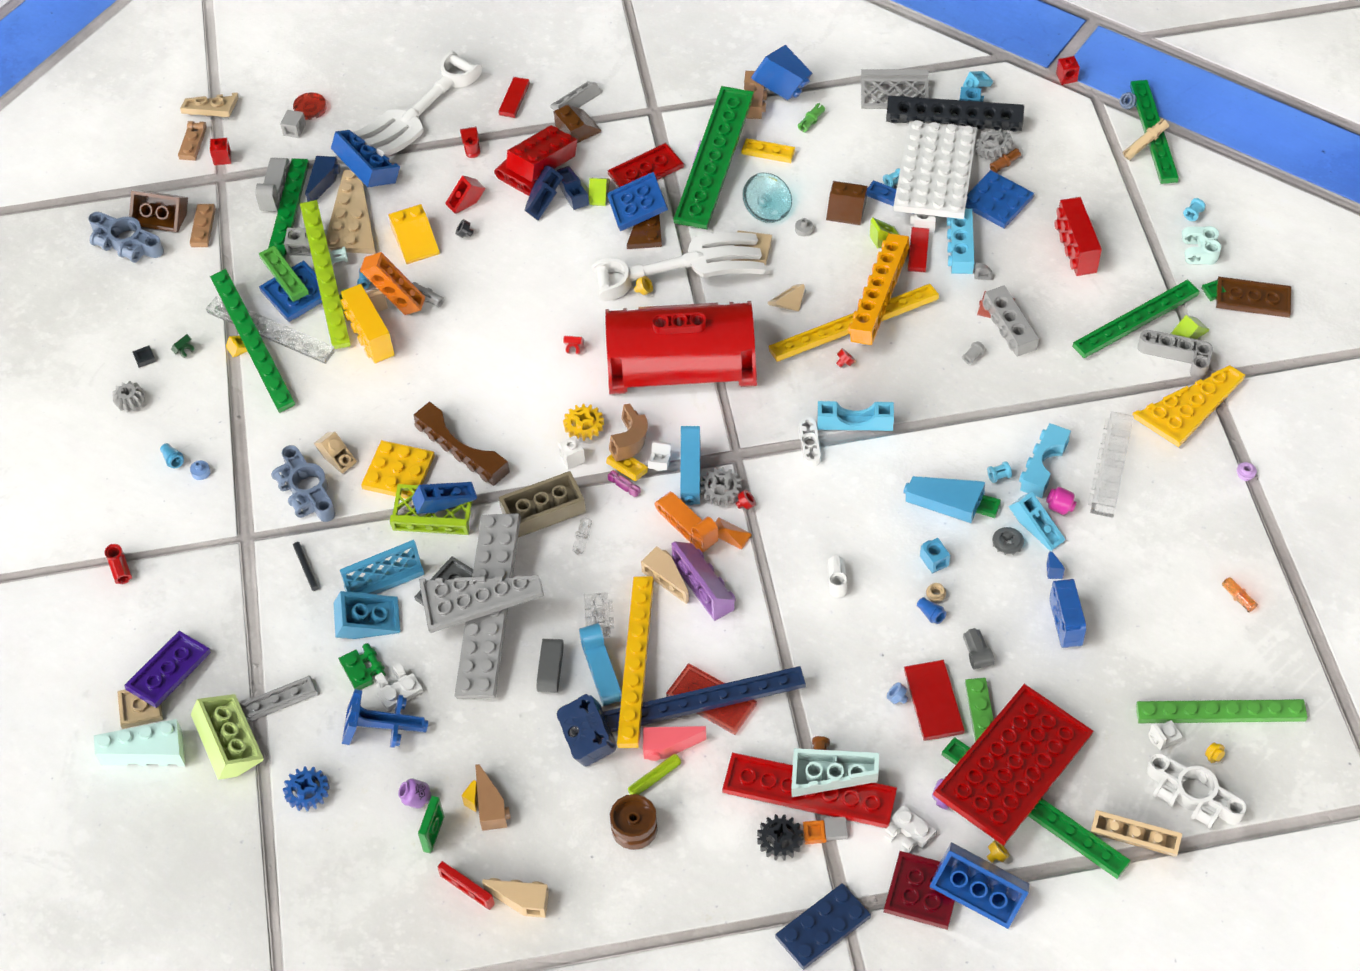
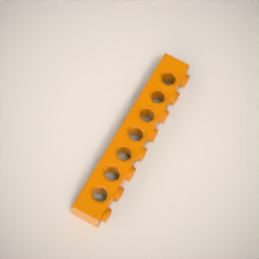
M888 233L886 240H883L882 251L878 252L877 263L873 264L872 275H869L868 285L863 289V298L859 299L858 310L854 311L853 322L848 326L851 342L867 345L873 344L910 250L909 236Z

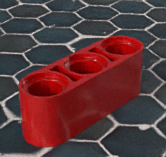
M506 160L494 170L499 180L527 196L530 195L537 181L531 182L506 168Z

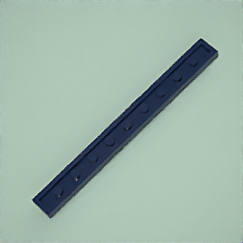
M801 666L643 702L641 726L805 688L806 683ZM620 708L604 711L611 731H618Z

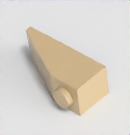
M656 546L641 561L642 572L647 576H653L656 583L687 604L689 602L688 589L671 555L666 550H661Z

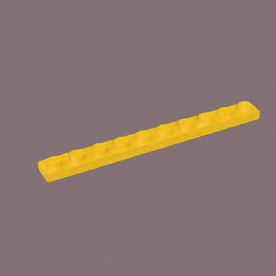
M927 284L893 297L888 303L882 321L939 299V293L931 284ZM854 313L768 346L769 352L778 362L848 335V326L853 322Z
M653 576L633 577L617 737L618 748H639L654 586Z

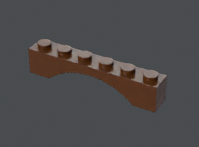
M430 401L413 414L414 425L417 430L426 433L431 441L439 443L444 451H449L457 461H462L466 464L471 472L475 471L479 474L484 482H489L495 486L510 473L508 461L497 452L474 449L458 441L447 429L442 410Z

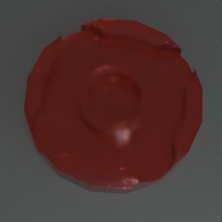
M310 92L298 96L293 103L294 111L303 112L305 120H312L314 117L319 118L327 109V105L322 95Z

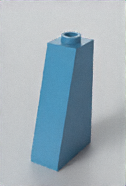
M681 426L680 496L686 505L700 504V426Z
M913 476L910 483H906L903 493L906 494V502L972 523L985 493V482Z

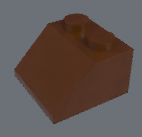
M565 105L553 111L555 126L576 138L577 143L601 132V129L583 109Z
M833 181L826 220L861 225L867 201L868 186Z

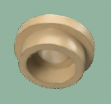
M932 583L926 590V596L932 602H940L946 597V590L942 584Z

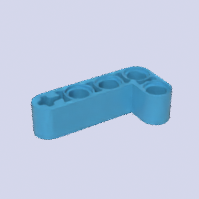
M596 623L579 628L581 645L603 707L620 702L622 697L621 689L604 645L600 624Z

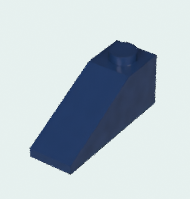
M316 156L305 192L307 202L317 200L336 181L337 174H340V164H338L336 157Z

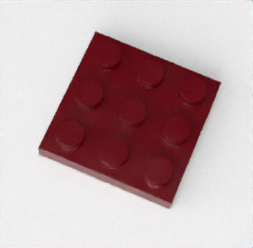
M899 851L883 912L948 930L955 900L929 887L940 861Z

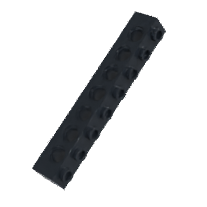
M888 95L886 122L909 124L911 120H919L923 123L936 122L940 124L977 127V129H995V131L999 129L1011 132L1022 131L1024 119L1023 104Z

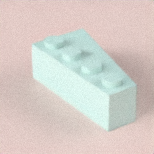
M177 719L94 735L95 755L101 765L138 764L139 766H147V764H159V766H168V764H177V766H185L183 734Z
M794 748L792 797L878 782L879 753Z

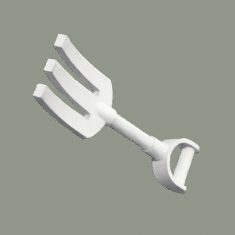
M454 51L448 52L440 64L442 77L412 108H409L407 111L399 109L387 110L374 122L353 133L365 141V145L377 148L376 153L381 156L385 155L388 157L399 152L424 133L422 124L418 119L419 115L450 87L463 88L475 82L482 73V65L478 63L474 65L458 57ZM452 66H455L465 71V73L451 74L447 71Z
M725 232L697 236L691 240L688 253L647 265L640 264L627 267L623 261L618 259L598 261L593 265V272L597 274L599 282V299L610 301L620 298L629 291L631 281H635L643 276L681 267H692L703 278L733 273L764 274L766 268L762 262L723 261L734 259L760 260L762 256L760 248L724 246L756 245L758 242L757 236L753 233ZM618 272L625 275L618 284L610 285L608 273Z

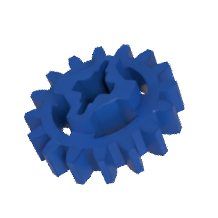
M304 766L301 772L299 769H296L295 775L289 774L290 781H284L286 787L283 788L286 802H289L291 808L296 806L298 811L305 807L308 812L311 806L317 809V803L324 804L323 797L329 796L327 792L330 789L327 783L328 779L321 770L316 772L315 767L308 771L307 767ZM315 780H317L320 783V786H318L317 783H315ZM293 791L297 794V798L293 795Z

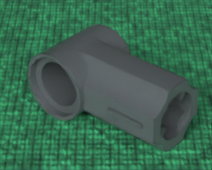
M973 628L963 633V639L969 651V660L973 670L994 665L993 653L990 647L987 648L980 629Z

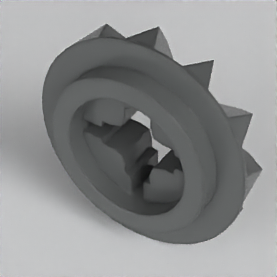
M1011 527L998 529L992 538L993 547L997 549V552H1003L1004 555H1014L1016 552H1020L1024 545L1023 535ZM1012 539L1011 544L1008 543L1004 545L1005 540L1008 541Z

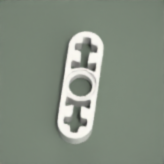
M806 417L799 422L803 461L805 465L815 467L819 465L821 459L817 426L814 419ZM806 425L810 427L809 433H807ZM808 439H812L815 441V443L812 445H807L805 441ZM812 451L814 459L810 458V452Z

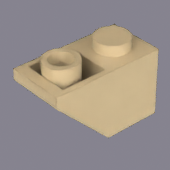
M328 432L314 443L324 459L341 473H344L357 462L336 432Z

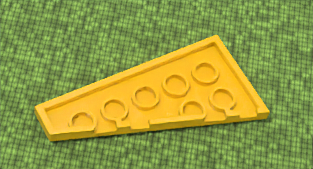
M1229 365L1212 373L1210 377L1204 380L1196 381L1190 387L1186 386L1163 397V400L1155 404L1147 405L1141 411L1133 412L1132 417L1179 447L1244 380L1245 374Z

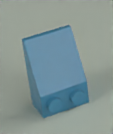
M340 591L333 602L336 638L360 639L400 633L398 597Z

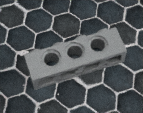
M1005 285L986 291L982 302L983 307L990 313L993 323L999 327L1000 334L1007 340L1010 350L1014 351L1017 357L1037 350L1039 338Z

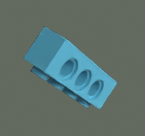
M965 209L964 219L947 217V226H950V229H947V239H950L947 252L951 253V256H948V266H951V274H973L972 209Z

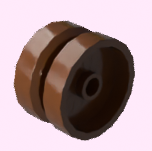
M631 794L619 798L612 805L610 824L612 836L616 843L623 848L636 850L648 846L655 839L658 831L656 809L649 799L638 794Z

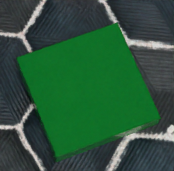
M431 796L418 831L423 852L430 854L445 817L440 799L436 796Z

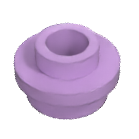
M1243 462L1237 467L1238 477L1244 481L1251 480L1257 473L1256 467L1248 462Z

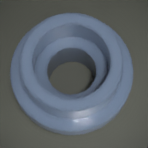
M1131 92L1124 93L1120 97L1122 108H1133L1136 104V96Z

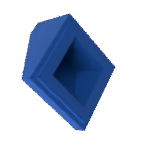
M1049 551L1046 562L1048 579H1063L1065 568L1055 554Z

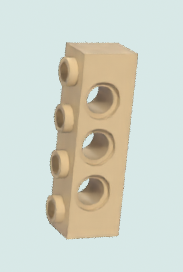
M1099 810L1095 812L1091 833L1174 857H1177L1182 833Z

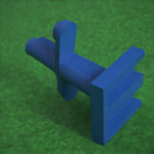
M354 689L347 707L342 744L350 745L357 726L392 729L390 747L395 748L401 742V734H398V730L426 733L428 720H425L424 717L400 714L401 709H405L407 698L403 697V695H398L394 713L364 709L360 705L362 690Z

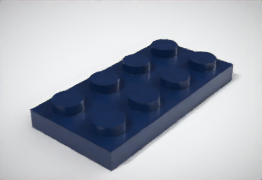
M841 883L777 932L775 938L804 970L869 920L871 914L848 888Z

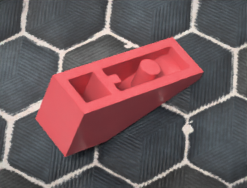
M706 726L643 727L644 759L651 761L666 759L673 754H677L705 741Z

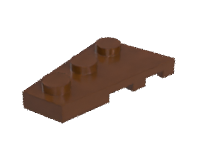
M659 214L633 226L627 242V249L662 247Z

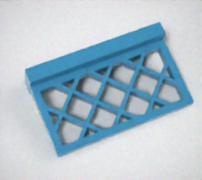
M414 540L340 569L346 592L375 595L425 575ZM398 558H403L400 562H396ZM380 565H383L384 567L381 570L378 569ZM361 573H366L363 577H359Z

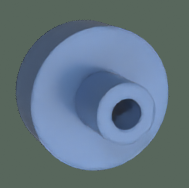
M200 460L191 465L190 472L194 479L204 480L210 475V468L207 462Z
M898 682L890 688L886 697L893 704L899 701L904 704L908 700V697L905 695L907 688Z

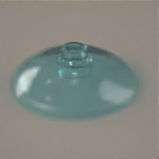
M765 172L758 173L749 178L744 185L742 194L744 205L748 212L757 220L765 223H775L785 218L790 212L792 206L791 192L787 184L778 176Z

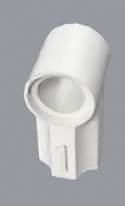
M832 556L830 559H827L829 592L833 597L840 598L847 593L845 560L840 556Z

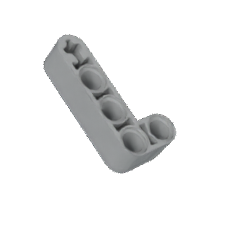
M270 158L264 183H257L255 190L260 211L278 212L290 166L288 158Z
M1153 330L1142 331L1138 342V350L1143 354L1190 363V375L1194 379H1204L1207 375L1213 350L1209 342Z

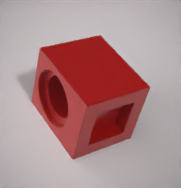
M1075 56L1058 59L1056 75L1061 85L1078 81L1080 66Z
M228 138L210 139V154L214 165L231 164V149Z

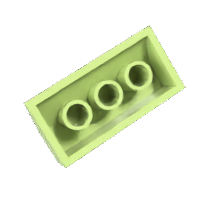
M235 694L197 699L191 712V717L218 780L238 777L263 761L264 758Z

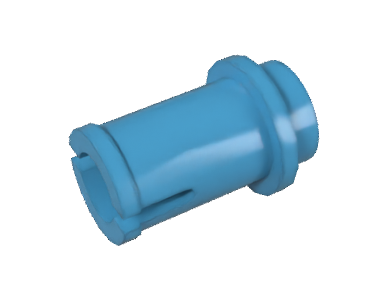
M359 269L357 285L361 284L364 289H368L371 281Z

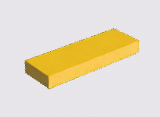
M748 138L745 139L741 150L743 155L787 163L792 162L795 153V147Z

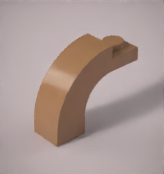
M630 403L623 405L621 416L628 431L614 434L610 437L609 451L616 462L635 456L645 444L648 428L647 418L645 414L638 415Z

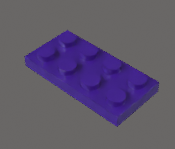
M178 631L124 685L125 689L157 708L211 653L210 648L185 633Z

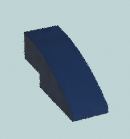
M545 166L534 184L524 211L539 221L556 195L557 191L555 190L564 177L552 167Z
M570 166L556 170L564 177L559 186L573 210L590 205L587 192L581 186L580 179Z

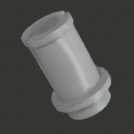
M979 341L973 342L971 348L962 356V359L967 364H971L979 354L982 355L984 353V345Z

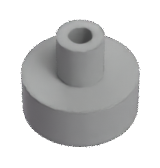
M806 218L798 220L795 224V232L799 236H809L813 231L812 222Z

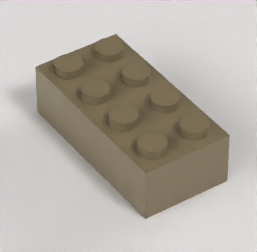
M571 471L498 497L502 514H519L521 516L518 538L586 513L585 499Z

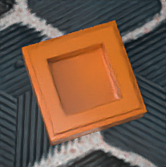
M824 820L803 822L805 844L826 843Z

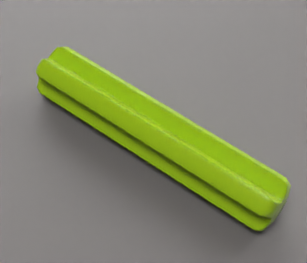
M677 754L667 758L628 787L629 794H641L681 764V759Z

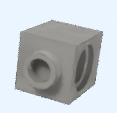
M286 111L280 123L283 136L300 137L306 125L303 112Z

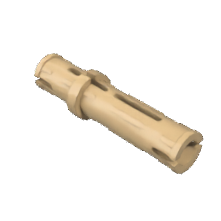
M1162 118L1152 128L1149 127L1143 136L1122 152L1124 157L1130 161L1150 142L1158 139V136L1169 128L1167 121Z

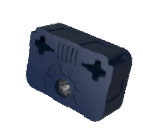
M584 694L558 709L557 718L571 750L572 757L581 765L589 766L616 750L617 744L601 704L592 695Z

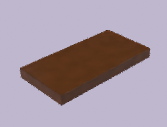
M1218 276L1216 308L1290 317L1291 286ZM1222 286L1226 290L1224 293H1221Z

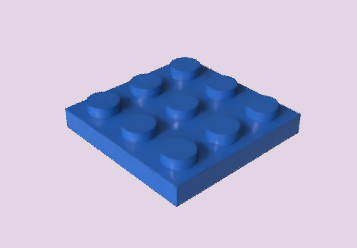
M990 170L967 194L965 208L972 209V212L1005 229L1033 199L1034 193Z
M654 172L607 193L620 231L668 210Z
M304 260L291 268L308 289V295L293 302L275 277L259 286L263 295L288 322L322 303L316 273Z

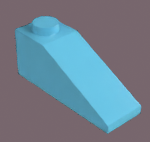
M1033 492L1023 495L1008 506L1019 523L1050 551L1066 540Z

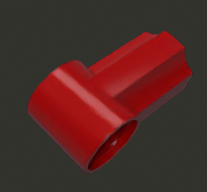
M110 544L105 548L104 554L108 560L116 584L128 583L132 576L126 556L120 545Z

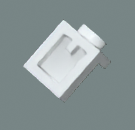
M1172 720L1160 726L1156 723L1152 724L1149 732L1151 742L1157 745L1159 750L1178 743L1183 738Z

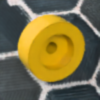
M647 276L637 279L636 286L634 287L635 292H640L642 295L651 293L653 291L651 280Z
M996 840L988 845L991 853L986 857L991 863L996 859L1004 862L1010 856L1007 849Z

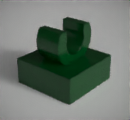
M188 334L174 343L171 348L175 355L180 352L183 358L187 357L184 349H189L191 352H194L195 349L190 344L192 339Z

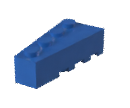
M335 131L331 149L367 187L396 183L400 170L398 164L395 163L393 165L389 162L390 159L387 156H381L376 153V148L365 145V141L352 131Z

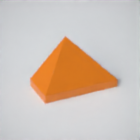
M719 517L715 521L718 527V538L741 550L752 536L751 533Z

